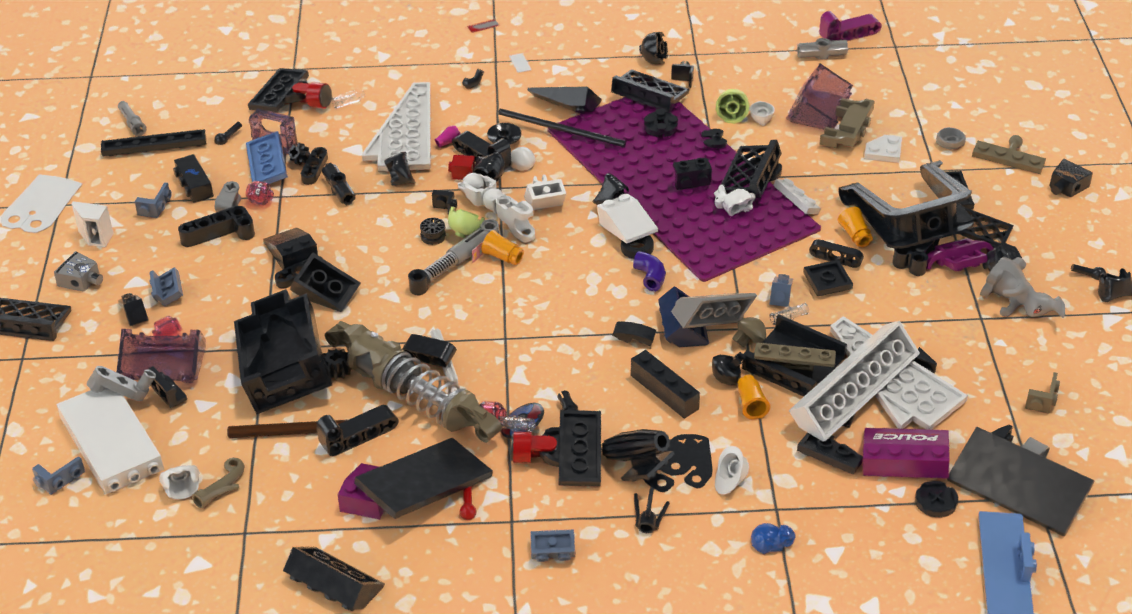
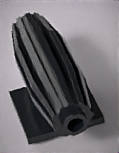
M640 429L621 432L605 439L601 445V451L605 458L631 461L632 468L621 477L622 481L649 480L656 475V471L659 468L666 466L669 463V459L674 455L673 451H667L670 447L669 435L665 431Z

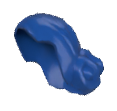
M763 523L752 531L751 543L762 554L782 551L784 547L791 546L796 534L787 525L777 527L771 523Z

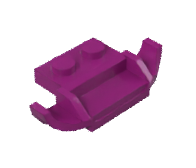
M969 238L937 245L935 250L927 254L928 262L926 269H931L935 261L940 266L945 265L953 271H962L966 267H977L981 263L987 262V255L982 253L981 249L985 248L989 252L993 247L988 242L973 241Z

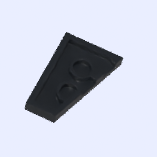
M807 432L798 443L797 451L853 475L863 461V456L846 444H839L834 440L835 436L833 435L826 441H821Z

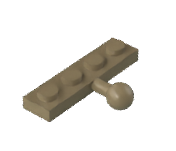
M1019 135L1010 137L1009 148L978 140L972 152V157L1036 174H1041L1046 162L1044 157L1017 151L1016 149L1020 148L1023 144V139Z

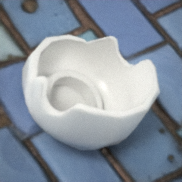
M518 147L511 151L512 169L526 171L533 167L536 159L534 153L529 148Z

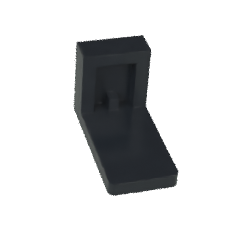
M124 294L121 296L122 299L117 300L118 304L124 308L129 326L149 320L142 298L136 294Z

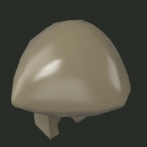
M743 318L738 321V331L732 338L742 347H745L750 339L754 343H762L766 339L765 325L758 318Z

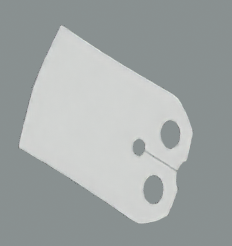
M39 174L1 215L2 226L11 229L21 228L25 232L32 233L50 227L83 183L63 177ZM30 211H36L33 215L29 214ZM12 216L20 217V220L16 223L8 221ZM39 220L42 222L39 227L33 228L30 226V223Z

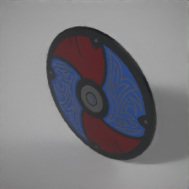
M528 403L512 411L502 424V435L505 438L511 439L514 431L531 432L544 416L543 406L539 403Z

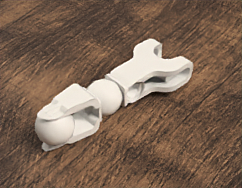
M479 173L467 174L463 182L457 183L458 189L463 191L475 206L485 205L487 209L497 214V217L508 225L513 236L519 241L526 243L536 238L535 229L528 221L529 217L534 216L533 207L525 200L517 202L505 193L503 194L501 190L497 189L496 180Z

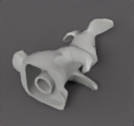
M1002 257L990 271L986 283L980 292L981 296L988 297L991 293H995L1009 298V306L1002 307L1000 310V315L1008 317L1013 314L1018 306L1024 305L1026 315L1032 318L1042 316L1051 311H1056L1062 318L1065 317V304L1060 296L1052 298L1046 293L1035 292L1022 271L1026 267V262L1020 257H1016L1013 260Z

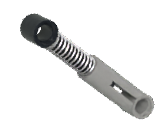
M494 219L484 220L479 229L446 251L445 255L427 266L424 270L414 269L408 274L410 292L413 295L425 294L428 291V285L435 278L442 275L449 268L458 266L471 257L472 250L484 241L490 231L495 230L499 233L498 222Z

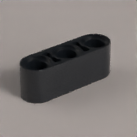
M411 334L402 348L412 358H417L420 362L440 367H447L457 351L456 347L447 341L417 334Z

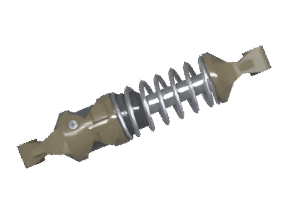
M343 321L338 322L325 333V339L332 347L346 346L348 350L347 363L351 369L363 377L372 378L373 385L377 389L386 390L391 394L396 393L397 398L400 400L406 399L409 406L416 405L417 411H426L428 418L436 417V422L439 425L442 424V427L450 432L474 426L478 439L487 443L502 430L500 421L479 405L475 394L465 388H460L456 382H450L446 376H440L438 371L431 370L427 364H421L420 360L412 358L409 353L402 350L397 342L383 341L382 336L368 330L364 325H349ZM422 367L427 369V371L422 373ZM432 373L437 375V377L432 379ZM426 374H429L428 382L422 378ZM437 380H439L438 388L432 385ZM442 380H445L447 383L441 386ZM447 386L448 394L442 391ZM451 386L456 387L457 390L451 392ZM413 392L418 394L415 402L409 400ZM423 398L428 400L425 408L419 407V403ZM434 404L439 408L435 414L431 415L429 414V409Z

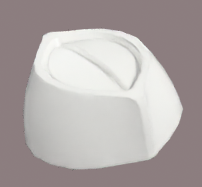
M757 101L750 105L749 111L753 120L764 126L771 120L775 108L770 103Z

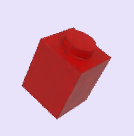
M453 155L452 162L449 161L448 171L451 172L452 179L463 180L467 174L473 173L475 157Z

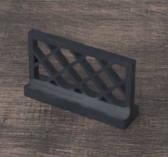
M631 69L621 77L617 75L612 77L611 93L657 109H664L670 113L673 110V105L689 94V89Z
M770 140L769 145L739 147L721 185H724L727 194L736 189H744L749 193H754L755 198L762 197L782 154L778 140ZM745 178L743 181L737 183V181H739L740 179Z
M0 297V335L54 341L57 337V329L72 311L71 306Z

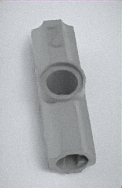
M819 38L816 42L797 44L798 58L815 57L819 60H825L829 56L848 54L847 40L829 41L826 38Z

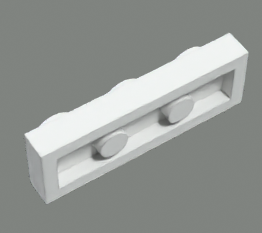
M787 178L775 180L773 186L805 214H819L821 208L816 204V201L806 196L805 192L797 188L792 180Z

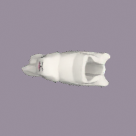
M720 185L718 190L714 192L716 196L715 206L718 209L724 208L730 216H734V214L741 211L747 212L752 210V202L756 197L754 193H749L744 189H736L727 194L724 185Z

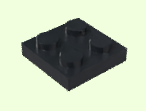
M839 260L805 266L803 269V273L817 297L853 289V282Z

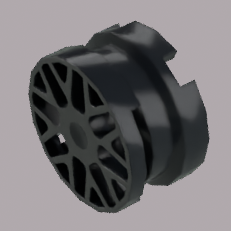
M434 217L423 220L420 223L421 240L428 245H433L436 242L438 244L442 243L446 236L445 222Z

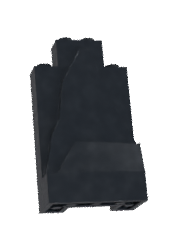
M287 289L253 301L251 302L252 314L234 321L241 385L256 414L333 386L329 369L322 356L314 309L307 293L291 299Z

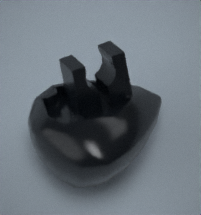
M741 352L737 353L734 357L722 354L714 356L712 358V372L716 380L726 385H737L738 380L741 378L740 364L745 359V356Z

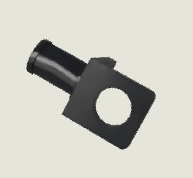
M684 61L680 64H672L671 79L689 81V88H691L694 77V65H690L688 61L685 64Z

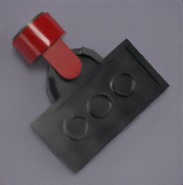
M279 68L247 105L249 110L278 113L286 103L299 101L308 104L310 107L327 108L332 100V90L327 83L311 82L308 84L306 80L309 77L308 70Z
M560 410V427L548 428L542 436L531 435L532 432L514 431L512 433L511 461L513 463H531V457H541L547 464L559 467V485L601 486V411Z

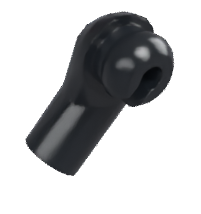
M477 68L474 77L463 79V86L467 89L478 86L485 71Z

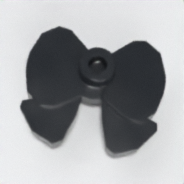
M722 129L704 130L701 134V137L711 138L704 140V144L707 147L718 149L724 148L727 145V140L722 138L724 134Z

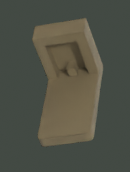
M1053 373L1049 393L1029 389L1025 409L1050 414L1051 406H1056L1058 394H1054V392L1058 393L1060 381L1057 380L1058 373Z

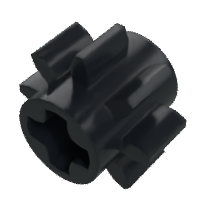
M299 142L297 146L292 145L289 150V160L294 161V164L301 165L302 162L306 163L308 157H310V148Z

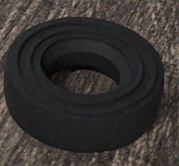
M650 235L630 243H625L621 240L622 253L631 259L635 258L638 251L652 254L654 249V241ZM632 243L644 244V246L640 248H635L630 245Z

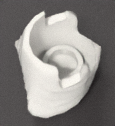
M195 465L177 466L162 472L159 476V481L169 498L175 500L186 499L198 491L200 471Z

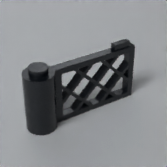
M963 207L974 219L977 227H972L968 231L959 233V235L972 240L988 242L993 249L1007 242L1014 225ZM980 221L988 222V225H982ZM1001 227L1006 229L1007 231L1000 232L998 228ZM993 229L995 233L989 234L987 230ZM981 231L983 235L980 236L975 232ZM993 238H999L1001 243L994 241Z

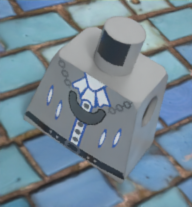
M77 251L54 271L56 284L62 288L86 291L92 284L101 285L103 282V275L99 273L96 261Z

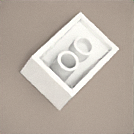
M622 194L618 198L606 200L602 204L597 205L599 224L625 243H630L658 232L657 226L638 200L629 194Z

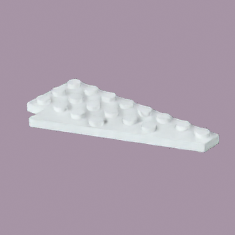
M413 82L363 151L362 161L378 160V171H389L384 163L385 159L400 152H406L410 170L431 169L430 82Z
M844 316L830 327V332L835 339L847 344L846 355L848 357L872 336L871 333ZM912 360L875 397L898 429L905 428L912 421L924 429H933L967 401L968 395Z

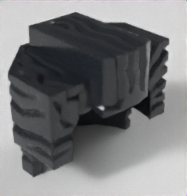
M1004 243L986 254L987 262L983 263L982 266L984 269L988 268L991 271L1002 257L1013 260L1016 257L1022 258L1015 246Z

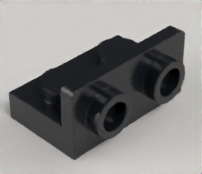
M154 366L148 368V370L156 374V378L150 385L151 388L170 408L187 400V395L168 375H164L162 371L158 372Z

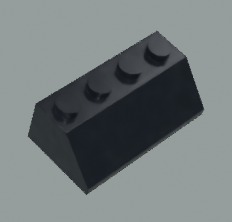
M316 546L292 547L283 572L290 575L289 578L291 580L307 584V588L312 591L322 592L325 594L324 597L326 599L342 603V607L349 611L364 609L385 584Z

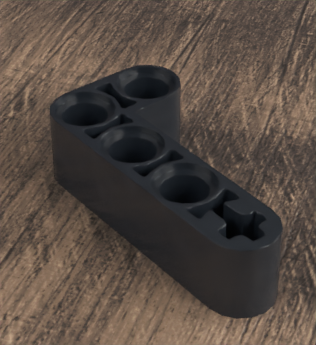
M467 130L452 139L454 148L463 155L474 156L475 162L478 156L482 157L498 152L504 159V169L511 165V147L508 141L503 138L491 145Z
M234 206L183 223L178 227L180 242L184 247H192L234 232L242 240H250L255 236L253 219L243 206Z
M380 405L340 424H337L331 415H324L316 423L318 441L330 456H337L393 430L398 425L399 420L387 405Z

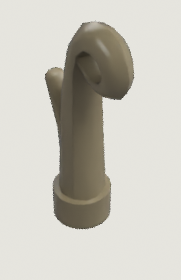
M235 457L227 459L224 463V468L229 473L192 495V500L197 507L203 509L214 498L240 488L238 484H231L244 471L245 466L241 459Z

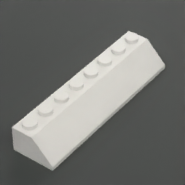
M900 320L883 325L788 411L799 428L821 441H826L916 358L920 352Z

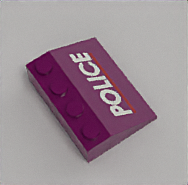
M865 428L863 476L949 479V430Z

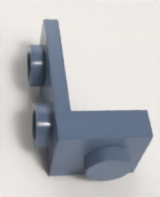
M163 183L155 199L136 198L135 206L138 216L159 217L160 213L164 211L167 201L171 199L172 192L169 190L168 183Z
M778 274V277H774L769 305L789 307L793 278H789L790 276L786 274Z
M76 457L52 474L40 464H37L32 468L34 474L33 481L38 488L42 487L52 495L85 472L83 461L80 457Z

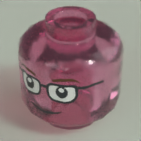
M256 180L248 184L246 197L250 203L264 206L273 199L274 191L271 190L269 183Z

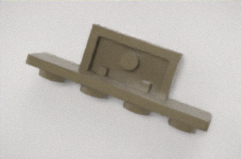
M756 343L754 359L774 361L788 369L813 371L814 365L834 367L836 351Z

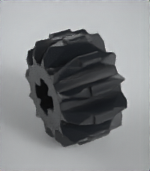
M335 348L333 351L328 349L327 353H322L331 378H335L337 381L338 378L344 379L345 375L351 374L352 369L347 363L348 352H345L344 349L338 350Z

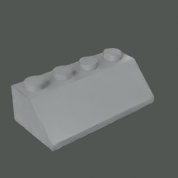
M724 293L682 297L676 301V305L671 312L683 328L738 323L757 295L756 293Z

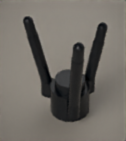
M650 487L646 511H643L641 515L638 494L634 493L635 526L643 533H652L654 530L659 529V524L670 504L669 501H666L656 518L655 513L651 511L653 487Z

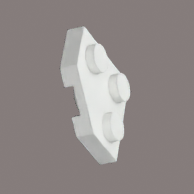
M883 135L867 142L864 159L899 163L902 136Z

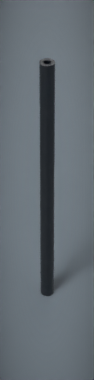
M502 108L498 112L499 115L624 148L626 146L625 140Z

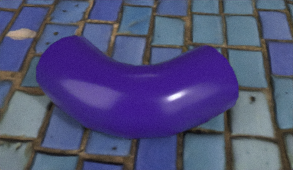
M638 251L634 258L633 268L647 273L643 279V284L648 290L658 291L663 285L666 276L664 264L656 256Z

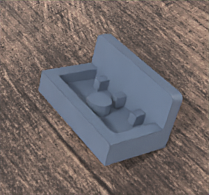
M175 267L160 276L153 270L149 272V282L152 286L151 294L156 302L159 301L165 307L183 296L180 274Z
M574 529L530 531L531 559L545 562L549 561V558L567 561L571 560V557H575Z

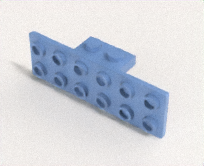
M980 511L978 518L987 614H1034L1030 580L1032 573H1036L1037 561L1032 556L1035 552V544L1031 542L1030 533L1024 532L1023 515Z

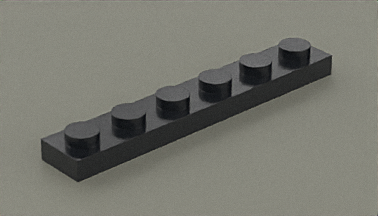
M205 129L103 140L101 141V154L103 157L207 145Z

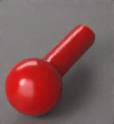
M470 486L463 489L464 504L459 511L460 516L464 520L473 519L477 512L472 504V487Z

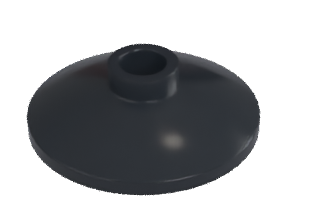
M498 123L491 126L487 131V137L492 143L503 138L509 144H513L522 135L521 129L512 123Z

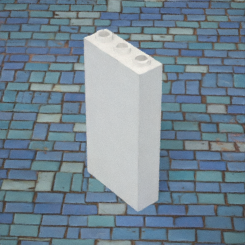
M105 387L102 392L96 393L90 390L56 404L63 424L105 495L164 470L160 453L123 395Z

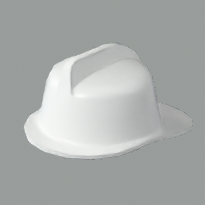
M737 446L726 447L719 457L715 478V489L719 494L725 495L730 493L748 475L749 462Z

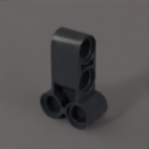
M940 239L908 248H894L892 262L894 267L899 269L909 268V272L915 276L924 275L928 262L927 254L935 250V246L939 244Z

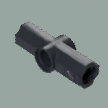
M332 163L325 164V167L322 168V174L331 186L332 193L338 197L341 203L345 205L352 204L356 197L346 181L345 174L340 172L336 165Z

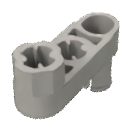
M96 366L86 385L96 393L102 392L106 387L125 397L141 402L149 392V386L156 378V374L146 369L137 382L104 366Z

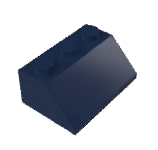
M674 286L658 299L665 339L678 347L708 345L709 340L706 326L683 328L671 311L678 299L690 297Z

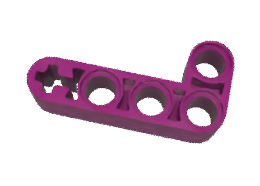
M826 11L820 18L819 35L829 41H850L878 33L882 28V24L873 14H865L840 21L832 11Z

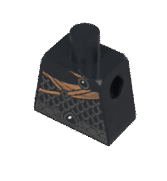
M1062 159L1052 173L1049 185L1051 192L1055 195L1062 193L1068 197H1073L1090 187L1093 172L1067 159Z

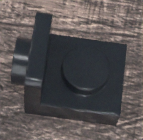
M432 191L433 208L447 209L448 214L451 206L455 207V210L457 209L458 202L453 191Z

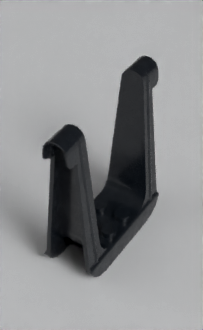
M940 160L920 166L923 180L938 197V199L905 208H894L858 182L839 187L838 189L842 203L847 206L854 204L860 208L862 215L886 243L887 247L902 249L963 233L970 230L974 225V219L959 203L968 199L972 194V190H969L940 169V165L943 164Z

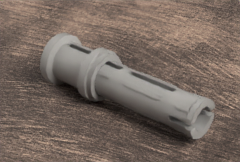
M120 101L118 109L127 120L126 124L131 129L132 134L135 136L144 135L147 130L146 125L138 115L134 114L127 102Z

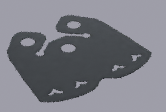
M681 434L670 439V447L667 451H673L674 455L669 459V463L658 470L674 476L683 475L692 466H695L696 469L692 470L684 478V481L687 485L694 488H702L711 478L713 472L709 438L697 434ZM673 463L680 464V468L673 469L671 465ZM657 471L653 478L649 480L643 479L646 484L659 492H667L674 486L672 478L661 473L659 474ZM700 476L701 481L694 482L692 480V477ZM663 479L667 483L665 486H659L657 484L658 480Z

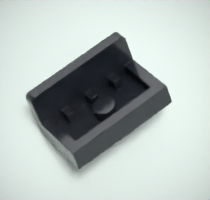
M706 157L673 163L675 187L677 190L711 185L712 167Z

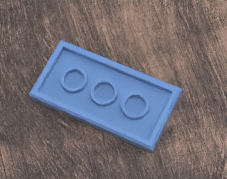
M278 131L246 142L254 189L260 188L258 187L259 183L268 185L288 177Z

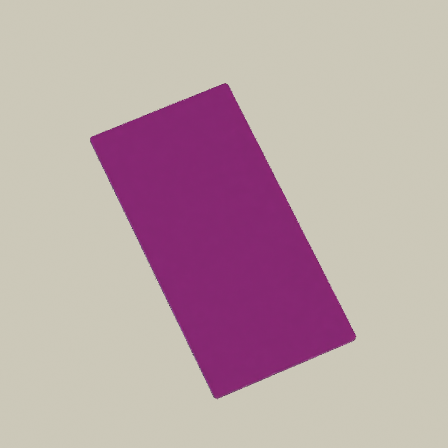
M625 97L599 106L592 112H585V114H579L558 122L559 124L625 140V148L547 128L548 132L602 185L605 175L608 173L616 176L627 185L629 192L624 189V193L637 199L657 226L658 232L653 233V235L702 282L711 280L821 231V226L815 220L799 209L774 187L771 182H768L762 197L755 198L752 202V210L747 212L741 211L734 214V216H730L724 208L718 209L715 206L716 196L714 192L721 185L737 152L728 144L726 147L718 149L705 146L704 140L711 138L701 137V134L704 130H710V128L679 101L673 105V110L670 112L678 117L677 131L668 137H664V134L654 137L649 135L644 129V117L655 112L657 108ZM706 157L712 167L711 185L677 190L675 187L673 163ZM745 178L740 179L739 181H737V183L743 181Z

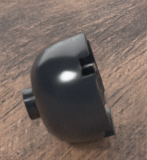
M662 31L647 34L639 46L640 54L650 64H665L663 59L668 57L667 41H663L665 34Z

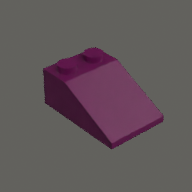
M361 463L345 478L337 494L340 512L381 519L384 510L354 484L356 476L376 469L379 466Z

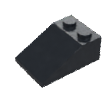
M297 227L263 239V242L282 270L308 259L312 253L318 255L317 244L311 235Z
M312 253L293 280L290 290L299 296L307 293L310 302L342 312L361 282L315 253Z

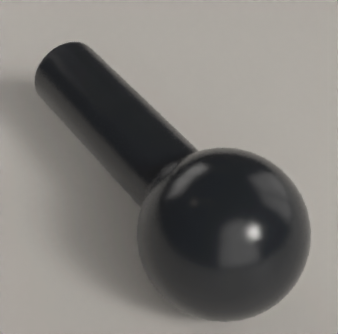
M238 121L224 133L216 134L214 138L215 143L218 145L226 144L228 138L238 131L242 124Z
M1072 264L1070 269L1073 272L1092 276L1096 280H1099L1100 274L1103 273V277L1106 275V270L1102 267L1092 269Z

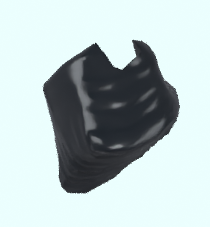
M400 152L385 159L384 163L390 172L392 179L390 183L392 186L416 183L408 166L406 152Z
M494 152L487 156H478L473 173L488 176L496 180L497 183L505 168L502 155Z
M608 173L605 175L602 188H600L599 193L592 202L599 205L606 200H613L625 194L624 189L629 192V188L616 176Z
M1121 268L1119 276L1106 273L1103 277V273L1100 274L1098 295L1102 302H1109L1122 296L1132 295V277L1130 272L1127 273L1124 268Z

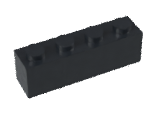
M644 350L631 358L630 376L685 419L699 410L700 392L655 356Z

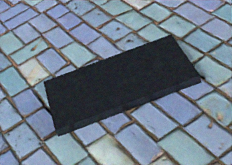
M977 426L951 469L949 479H947V481L1007 510L1022 514L1024 518L1064 537L1094 485L1093 479Z
M452 437L355 477L354 484L391 517L397 519L491 478L493 470Z

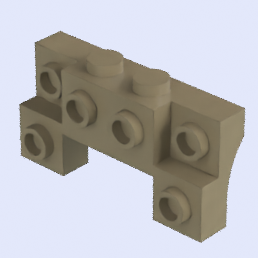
M841 98L840 106L836 107L835 116L843 118L839 124V130L825 127L824 134L820 135V145L830 148H837L838 144L854 147L855 143H858L860 138L864 137L866 127L870 126V115L874 109L875 101L870 99L853 101Z

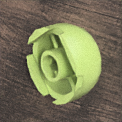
M731 88L725 90L716 101L717 115L726 123H739L749 113L750 103L748 97L739 89Z
M451 206L448 214L450 228L456 231V236L465 238L466 235L469 236L479 229L485 220L484 217H481V220H479V215L462 209L454 211L455 207Z

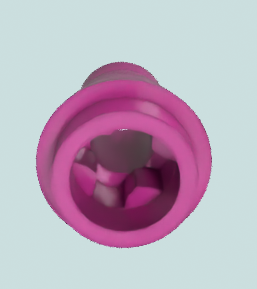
M455 125L448 126L435 138V143L441 148L452 143V139L461 133Z

